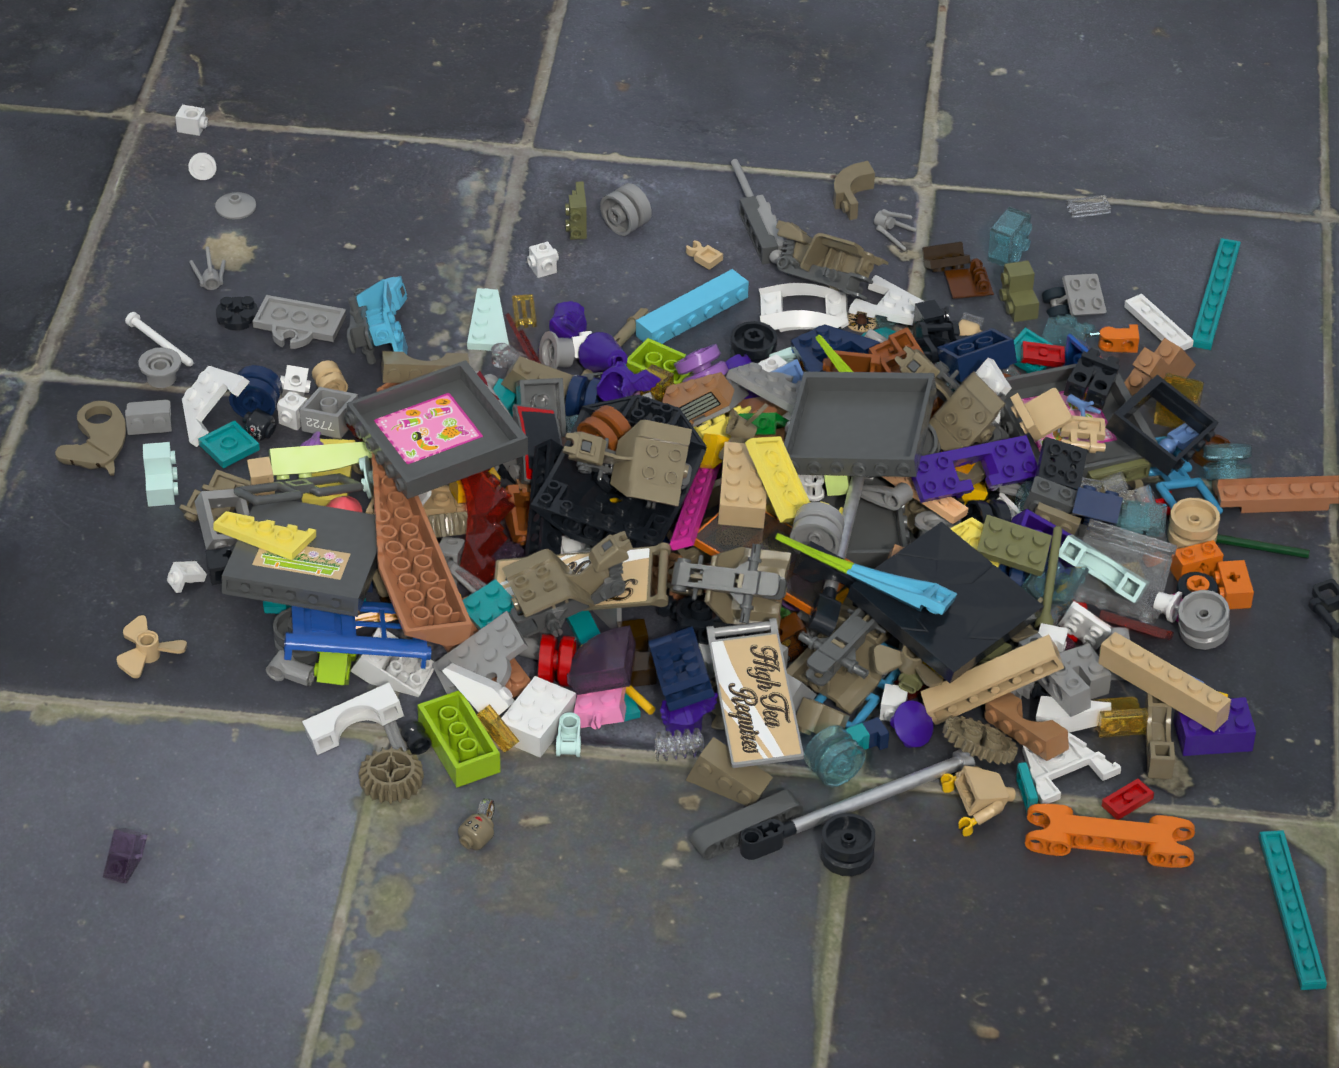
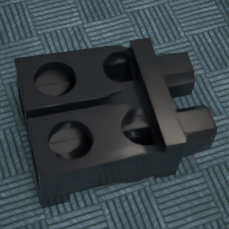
M1090 348L1088 352L1083 351L1081 358L1067 380L1063 395L1069 396L1072 394L1083 400L1088 389L1085 401H1093L1094 405L1091 406L1103 410L1120 368L1119 358L1109 356L1105 360L1100 358L1101 353L1099 350Z

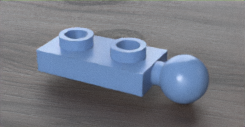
M1184 423L1169 432L1167 438L1161 440L1159 445L1173 454L1176 447L1183 451L1200 434Z

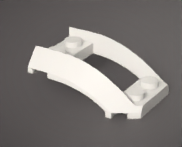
M787 283L759 289L761 297L760 321L770 325L774 330L779 329L780 332L798 329L813 330L824 324L835 328L841 326L843 329L849 325L847 295L844 292L806 283ZM794 295L823 297L826 302V314L804 310L783 311V297Z

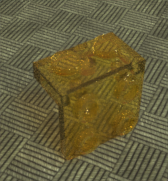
M1136 697L1092 700L1110 702L1112 707L1111 711H1100L1099 722L1096 726L1099 737L1146 734L1148 711L1147 708H1140Z

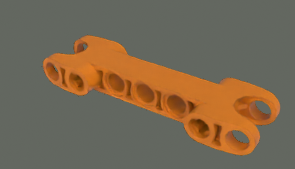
M1034 804L1027 810V820L1036 826L1044 828L1043 830L1031 831L1025 836V846L1033 852L1064 856L1070 853L1071 848L1142 855L1147 856V861L1151 865L1168 868L1187 867L1194 861L1193 850L1177 843V841L1191 839L1195 835L1194 824L1186 819L1156 815L1150 818L1149 823L1076 816L1073 815V810L1070 807L1059 804ZM1033 813H1041L1043 815L1035 816ZM1186 828L1189 829V831H1181L1180 829ZM1031 840H1038L1040 843H1034ZM1180 856H1188V858H1179V857H1180Z

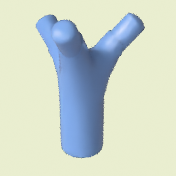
M1072 394L1067 398V402L1076 406L1083 417H1086L1085 410L1097 414L1101 413V410L1091 406L1094 405L1093 401L1086 402Z

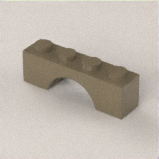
M382 351L383 383H404L465 360L469 363L468 353H446L440 359L423 361L411 358L404 352Z
M1147 693L1144 711L1148 778L1172 779L1175 763L1174 742H1171L1172 707Z

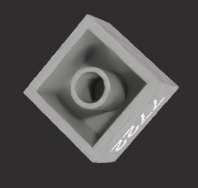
M319 387L299 409L302 431L312 434L319 431L321 432L320 435L341 439L351 428L345 417L347 403L358 399V394Z

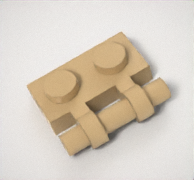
M1072 415L1073 420L1060 428V437H1069V440L1061 439L1062 442L1088 449V453H1096V451L1105 452L1106 444L1097 443V440L1104 441L1105 419ZM1077 438L1089 439V442L1078 441Z

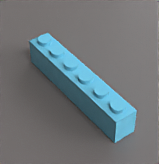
M731 269L637 319L636 337L642 342L649 338L663 344L748 298L749 281Z

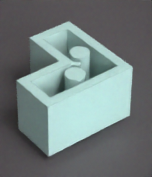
M170 442L143 444L148 507L174 505V495H179L178 482H174V480H178L177 467L172 466V464H176L175 451H171Z

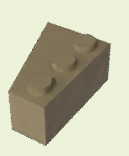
M519 356L508 370L501 385L516 394V382L519 380L563 378L565 403L568 386L574 375Z
M713 737L699 755L686 781L749 806L759 800L773 777L756 765L732 768L728 746Z

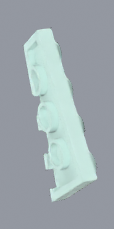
M477 288L467 349L509 352V342L497 289Z

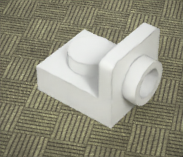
M197 561L173 562L168 573L167 582L176 593H181L185 582H204L207 574Z

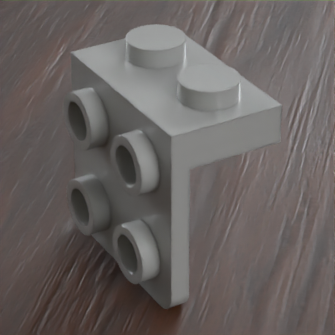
M169 400L131 402L127 404L125 417L128 435L172 432L171 405Z

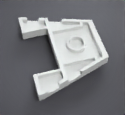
M875 275L872 278L873 284H869L868 289L885 296L877 305L856 298L850 305L848 312L851 314H857V311L867 313L866 316L875 318L876 315L886 316L887 321L913 326L915 303L924 301Z
M208 366L200 373L196 382L191 388L187 389L182 398L189 442L197 447L199 445L198 438L209 433L202 424V421L224 393L229 389L232 394L238 397L250 382L243 376L212 366Z
M1069 732V750L1048 761L1034 754L1024 745L1022 749L1040 804H1050L1061 798V792L1051 781L1053 779L1089 765L1099 778L1104 781L1120 774L1121 766L1116 762L1112 764L1107 761L1105 755L1099 751L1093 752L1086 747L1087 744Z

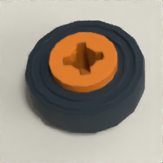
M1189 572L1179 579L1176 592H1182L1183 599L1188 594L1199 590H1209L1217 593L1218 586L1216 581L1206 573Z

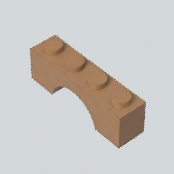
M1011 692L985 703L986 721L1044 760L1048 761L1069 750L1068 730L1053 720L1034 722L1024 719L1022 700Z

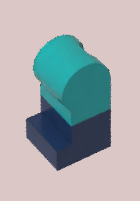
M879 717L845 729L843 732L842 749L848 755H858L862 750L875 746L879 750L888 748L889 732Z

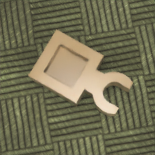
M694 240L693 248L688 245L686 246V254L694 257L695 262L709 270L723 261V253L709 245L702 247L699 241Z

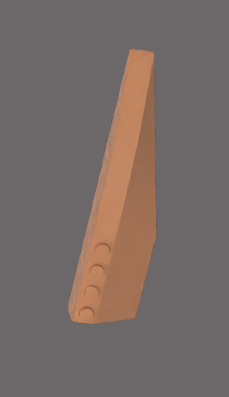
M371 451L378 570L404 635L444 646L459 645L470 637L472 622L420 498L417 495L407 499L402 492H399L393 479L388 478L384 467L377 463L375 455Z

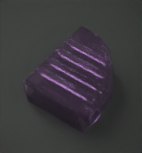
M630 626L602 632L589 639L577 650L572 659L570 672L567 673L568 684L570 687L573 686L576 695L630 686L636 647Z

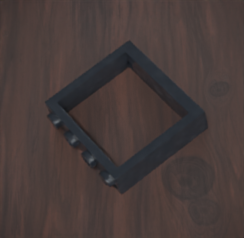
M1156 375L1114 412L1105 428L1168 476L1174 470L1178 472L1185 461L1189 462L1194 456L1195 450L1199 452L1206 444V441L1210 442L1216 435L1214 430L1219 422L1159 375ZM1151 397L1200 434L1176 457L1127 420Z

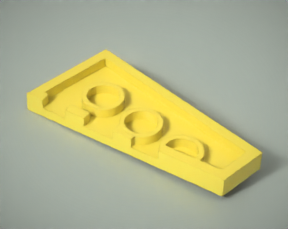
M227 511L213 523L214 531L289 560H293L316 538L315 529L308 528L307 531L298 530L296 525L288 524L287 527L275 525V521L271 520L258 522L254 521L252 516Z

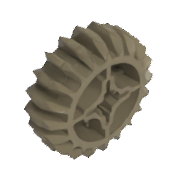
M470 511L427 516L436 538L471 534L475 531V518H473V513Z
M392 746L388 750L382 747L380 752L373 750L372 756L366 755L365 761L361 762L359 769L360 786L364 790L365 795H370L372 801L379 799L381 804L384 801H389L390 805L393 801H398L401 804L403 798L410 800L411 795H417V791L421 788L424 778L423 765L417 758V755H412L410 750L404 752L402 747L397 750Z

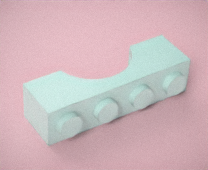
M1068 535L1060 548V558L1097 577L1109 585L1115 592L1133 603L1139 601L1150 583L1074 535Z

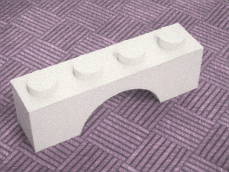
M387 683L302 721L309 741L316 754L319 755L339 746L342 732L353 723L369 720L383 726L403 717L404 714L399 699L391 685Z

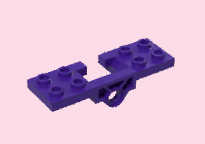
M1027 435L921 456L917 477H911L920 503L952 496L961 498L964 494L971 493L974 490L971 479L960 481L955 468L969 463L972 465L978 461L982 463L986 474L985 481L988 489H991V491L997 490L1001 486L1034 480L1038 465Z

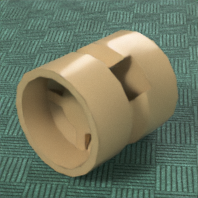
M326 360L314 367L312 377L318 388L324 387L347 392L348 384L335 362Z

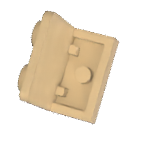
M1056 388L1046 391L1025 404L1018 393L1010 397L1014 404L1011 407L1017 419L1021 417L1023 420L1019 423L1025 434L1030 433L1035 442L1073 420L1071 413Z

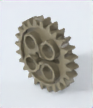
M954 716V718L949 717L944 724L942 731L944 737L948 738V742L954 743V747L960 748L962 752L970 753L972 757L977 756L980 760L986 759L989 763L994 761L996 764L1001 762L1006 765L1007 762L1011 763L1014 761L1018 747L1015 746V742L1011 741L1012 738L1005 737L1006 734L1000 732L998 728L990 727V724H982L980 720L976 722L970 717L966 719L963 716L960 718Z

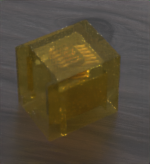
M1170 373L1165 374L1164 380L1200 407L1204 382ZM1158 401L1156 402L1154 424L1176 429L1185 423Z

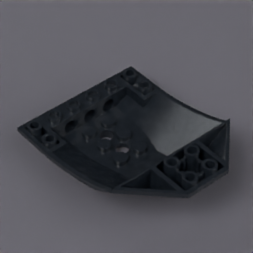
M634 395L582 406L571 433L577 432L578 425L587 417H591L593 412L604 405L611 406L619 411L627 419L631 427H634L640 420H650L692 429L686 463L692 467L689 484L685 489L681 490L678 507L656 502L655 509H651V507L648 509L646 508L647 500L629 498L620 491L607 495L593 479L596 472L592 471L591 474L578 472L577 461L569 460L568 454L561 451L550 474L532 501L530 508L570 539L591 546L597 545L610 534L615 535L625 531L633 548L651 547L662 543L689 493L707 446L682 410L668 403H663L646 396ZM567 440L564 446L572 447L573 443ZM618 498L621 501L616 504L612 503L610 499Z

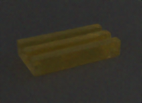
M533 294L513 295L512 304L515 327L520 328V325H524V328H528V324H532V327H537ZM517 300H521L523 319H519ZM525 300H529L531 318L528 319Z
M490 704L477 714L486 731L504 753L519 742Z

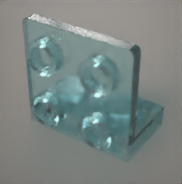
M1048 552L1041 577L1030 573L1021 586L1036 600L1040 596L1042 598L1044 596L1050 552ZM1058 561L1052 604H1066L1073 598V593L1085 581V576L1089 572L1086 566L1064 568Z

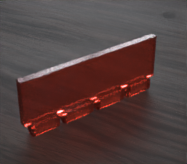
M507 313L505 316L528 359L542 364L524 330H520L511 315Z

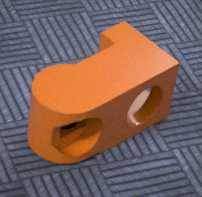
M1129 324V328L1104 327L1100 330L1098 346L1101 350L1107 352L1138 353V324Z

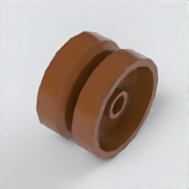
M604 405L593 412L591 417L583 420L578 425L577 432H585L602 437L603 439L608 438V449L616 451L618 440L632 427L619 411L611 406Z

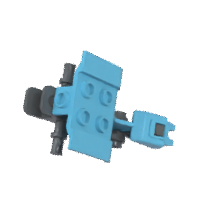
M402 276L382 279L368 289L364 287L355 289L353 296L348 298L351 316L350 327L347 329V339L352 354L356 353V348L363 346L362 353L366 355L369 365L376 363L373 353L375 350L374 345L392 343L395 352L407 354L408 346L401 324L395 320L394 316L396 311L407 300Z

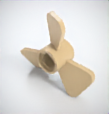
M141 615L123 629L124 638L135 643L136 648L118 655L117 665L132 678H139L145 663H152L158 660L160 651L176 654L184 653L187 648V642L176 640L159 643L157 633L148 630L147 619L144 615Z

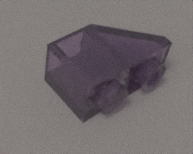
M126 828L114 829L103 877L126 884L142 859L148 834Z

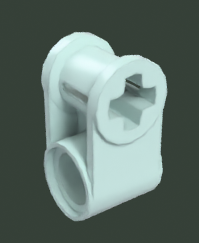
M564 713L559 719L556 757H560L561 754L576 755V757L581 755L580 717L575 713Z

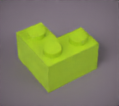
M317 652L320 653L319 663H316L314 668V676L317 677V682L349 685L351 662L356 661L357 654Z

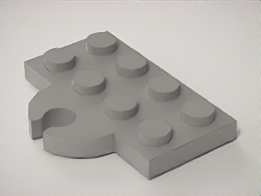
M266 295L253 319V328L272 331V338L280 347L285 345L284 340L291 337L290 349H296L309 344L312 339L334 342L347 314L346 309Z
M753 362L729 369L726 376L728 379L789 413H793L801 381L792 383L793 376L779 372H767L762 369L761 365Z
M506 611L438 659L432 666L447 694L458 691V688L443 673V670L451 663L490 680L497 677V683L504 687L511 676L512 667L510 660L529 647L511 614Z

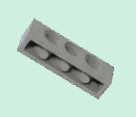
M1037 633L1019 641V647L1033 642L1042 636ZM1061 657L1064 668L1037 681L1064 711L1072 717L1091 708L1090 687Z

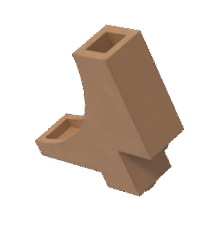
M1164 338L1155 352L1146 347L1143 348L1132 364L1135 368L1124 383L1131 396H1133L1156 375H1159L1165 381L1180 379L1184 382L1196 364L1181 347Z

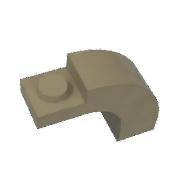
M869 161L850 165L844 168L835 178L833 192L834 208H842L843 213L847 214L849 220H854L858 217V201L854 194L874 189L875 172Z

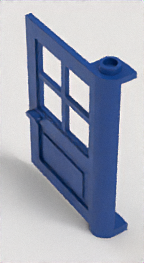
M363 602L360 612L379 613L380 622L355 621V616L291 606L292 633H285L284 660H291L292 650L420 658V667L425 669L426 660H431V646H427V641L413 637L412 639L387 638L386 628L402 629L400 624L385 623L384 613L396 614L392 603ZM356 626L381 628V637L356 636Z

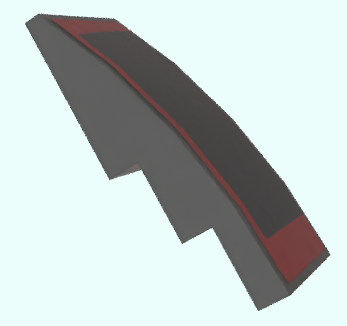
M514 404L513 420L528 437V454L517 458V465L521 466V484L531 485L535 446L549 439L562 445L559 423L555 409Z

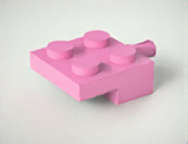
M624 678L594 683L588 682L579 685L574 713L580 717L581 728L592 727L593 729H600L601 725L624 722L626 713L624 701L626 682Z

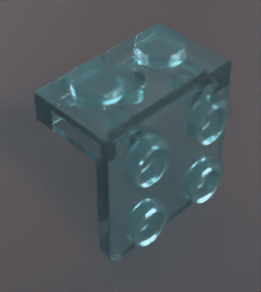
M1066 314L1065 316L1057 315V317L1048 318L1041 337L1053 345L1065 346L1066 350L1067 335L1072 334L1085 342L1086 338L1097 337L1100 332L1095 330L1094 325L1086 322L1082 324L1077 321L1078 318Z

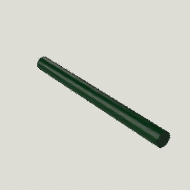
M1220 534L1217 535L1216 543L1307 559L1310 553L1308 549Z

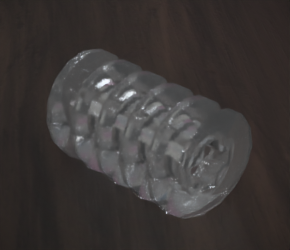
M697 727L693 729L692 734L688 728L685 729L683 736L680 730H675L674 736H672L670 731H666L664 738L661 732H656L654 739L657 762L660 755L663 756L665 761H668L669 754H672L674 760H677L679 753L682 754L684 759H687L688 752H691L693 758H696L697 751L702 753L705 749L703 735Z

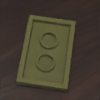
M986 515L977 551L988 560L1041 577L1052 535Z

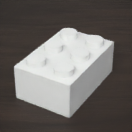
M534 676L499 720V741L541 758L558 735L561 715L568 712L574 713L576 693Z

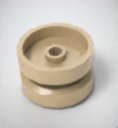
M1186 498L1175 503L1170 512V523L1167 532L1170 544L1175 549H1180L1214 540L1216 543L1217 530L1220 523V513L1216 506L1200 498Z

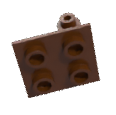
M974 258L971 261L970 268L944 271L953 299L994 295L986 269L978 258Z

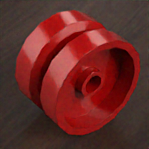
M543 634L539 652L538 677L554 683L557 672L559 686L572 687L577 667L576 636L564 635L558 650L557 637L552 634Z

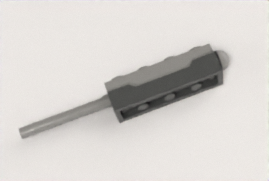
M733 159L731 165L746 196L745 198H740L739 215L762 265L768 263L777 264V260L783 256L781 252H785L782 250V247H786L783 245V242L787 240L777 235L779 231L776 228L777 219L775 214L772 215L770 203L766 202L763 195L754 196L739 161Z

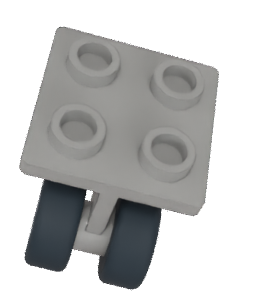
M1097 274L1065 275L1062 277L1064 287L1050 288L1042 293L1043 302L1050 303L1051 308L1046 311L1051 318L1066 315H1102L1107 312Z

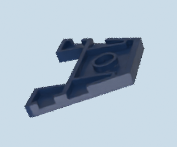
M826 324L818 326L791 340V348L799 361L803 362L806 372H826L823 371L822 361H824V358H828V356L815 338L818 335H821L832 349L836 351H845L853 348L859 353L869 354V348L880 344L879 341Z

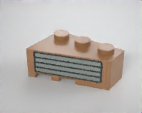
M722 372L668 386L662 402L679 407L692 425L694 424V419L702 415L707 417L729 406L735 389Z

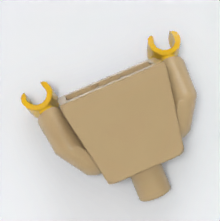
M964 765L963 769L957 772L955 776L945 773L941 777L943 792H952L956 785L968 816H973L971 819L963 817L959 821V829L965 827L962 832L963 836L966 837L973 833L974 825L977 823L981 825L1003 811L1007 802H1013L1015 799V789L1005 787L1000 774L984 770L978 766Z

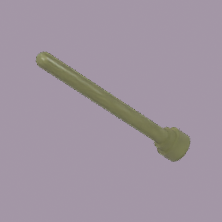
M1055 526L1053 529L1042 603L1044 608L1040 617L1035 620L1034 628L1037 630L1040 629L1041 623L1054 624L1050 612L1062 537V528L1060 526Z

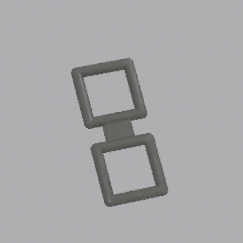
M338 473L285 481L284 483L278 481L236 487L234 494L254 505H264L300 500L305 493L322 497L358 492L364 489V485L359 481ZM338 482L343 484V485L328 486V487H321V488L315 486V485H323V484L338 483ZM271 491H280V492H283V493L270 494V495H262V496H257V495H255L256 493H264V492H271Z

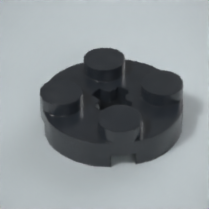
M250 296L223 297L216 308L217 322L224 324L228 330L247 329L258 312V306Z

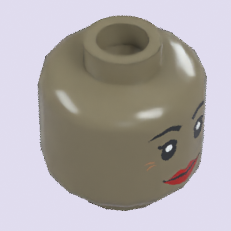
M484 814L470 815L458 828L461 845L466 849H482L494 836L493 822Z

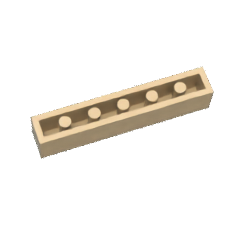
M1114 632L1101 644L1099 664L1213 732L1228 720L1231 704L1230 698L1117 632Z
M1048 634L984 664L973 667L952 683L943 681L939 686L929 687L921 691L927 714L932 717L934 724L938 725L949 719V717L958 716L1063 669L1064 665L1056 644Z

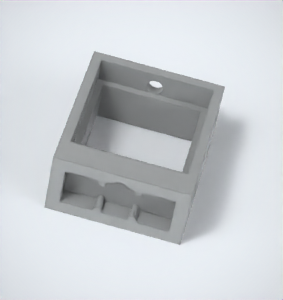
M234 489L201 491L194 502L206 550L236 545L238 539L224 534H217L213 530L214 520L211 508L236 507L237 514L249 516L247 501L236 496Z

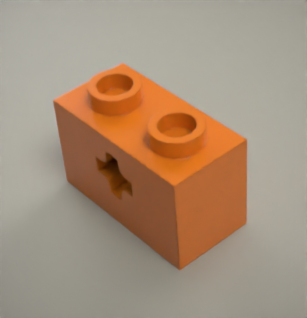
M1214 540L1176 549L1172 552L1170 571L1177 581L1189 572H1201L1213 576V571L1217 569V563L1223 561L1224 555Z
M1245 560L1218 562L1216 571H1213V579L1218 586L1217 593L1222 595L1227 601L1229 609L1251 608L1254 591Z

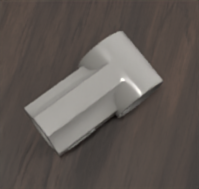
M280 650L266 667V673L275 681H282L286 678L305 686H311L315 678V667L296 661L293 655L291 660H284V650Z

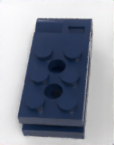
M693 626L648 641L661 689L670 712L715 696Z

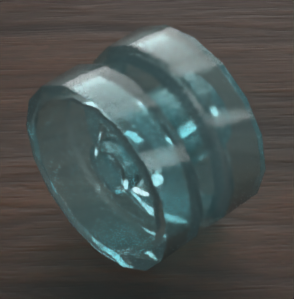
M1224 443L1203 446V457L1207 460L1217 461L1203 465L1204 478L1238 479L1252 476V465L1248 462L1238 461L1252 457L1251 444Z
M835 725L823 729L812 738L805 749L804 761L826 786L837 787L848 782L858 773L865 761L866 752L856 740L852 739L844 727Z

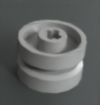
M626 183L604 196L600 202L603 219L610 229L618 235L626 236L638 227L649 222L652 217L649 200L642 190L634 184Z
M810 502L804 504L797 510L790 538L804 545L812 541L837 554L845 526L844 517L839 510L826 503ZM794 549L797 554H800V551Z
M1199 590L1188 594L1180 602L1178 610L1179 633L1187 645L1195 649L1207 650L1216 648L1226 640L1230 629V609L1223 596L1214 591Z

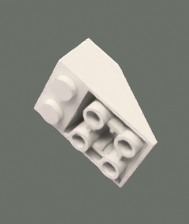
M377 628L371 637H381V628ZM386 630L387 638L399 639ZM360 654L350 671L369 684L380 687L389 683L394 691L419 697L434 671L432 666L434 661L426 660V668L421 669L420 658Z

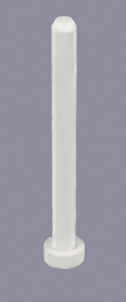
M136 312L128 314L125 320L127 325L130 327L135 326L161 347L170 348L178 352L181 362L186 366L191 367L194 362L190 357L142 322L140 315Z

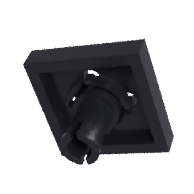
M1045 437L1042 442L1036 476L1077 491L1078 487H1081L1088 449Z

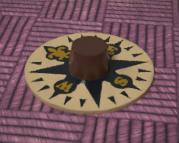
M857 311V314L848 315V327L856 332H867L869 329L873 330L877 326L876 317H867L865 312Z

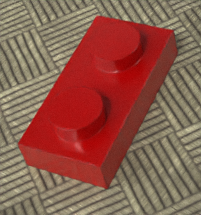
M1023 341L1021 345V363L1062 367L1065 364V346Z
M1136 779L1102 799L1101 806L1116 820H1119L1153 800L1154 792L1140 779Z

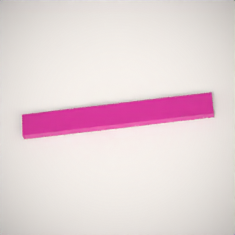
M721 463L714 469L699 468L684 501L670 541L672 551L694 545Z

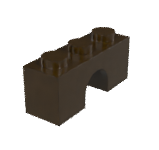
M637 619L617 622V631L613 632V640L615 646L619 645L617 657L618 662H623V665H621L623 678H626L632 687L656 684V667L652 653L644 652L648 651V632L645 620Z

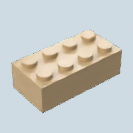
M725 442L718 524L764 528L767 493L755 464L749 455L745 443Z

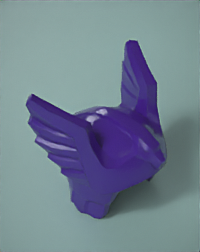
M573 301L557 303L554 307L553 317L549 321L550 331L554 332L558 338H572L579 336V332H585L587 330V321L584 307Z
M617 361L616 365L613 364L601 375V380L596 388L597 395L602 401L629 397L639 391H650L661 379L646 369L634 374L624 362Z
M714 693V697L671 712L666 700L662 701L660 712L667 735L680 741L691 742L695 740L702 730L703 715L715 709L714 706L717 703L718 694Z

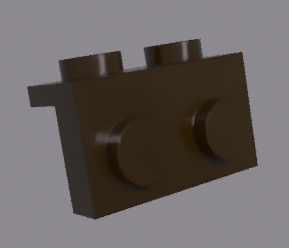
M960 241L922 248L924 267L932 269V272L945 271V267L952 266V269L964 268V264L971 263L970 255L964 254L963 243Z

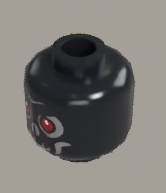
M259 408L252 412L248 411L242 421L245 424L244 430L260 441L265 438L269 439L277 425L272 415Z

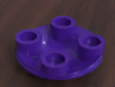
M917 701L903 702L898 706L895 714L890 719L891 726L907 748L921 747L932 736V717L927 714L925 706Z

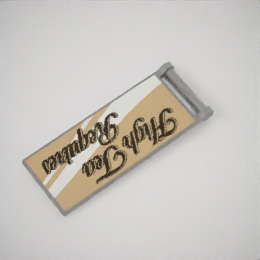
M770 618L769 621L718 628L707 626V639L732 768L804 759L776 618ZM768 630H770V632H771V633L756 634V635L741 636V637H733V638H725V639H718V640L715 639V637H722V636H729V635H737V634H745V633H753V632H760V631H768Z

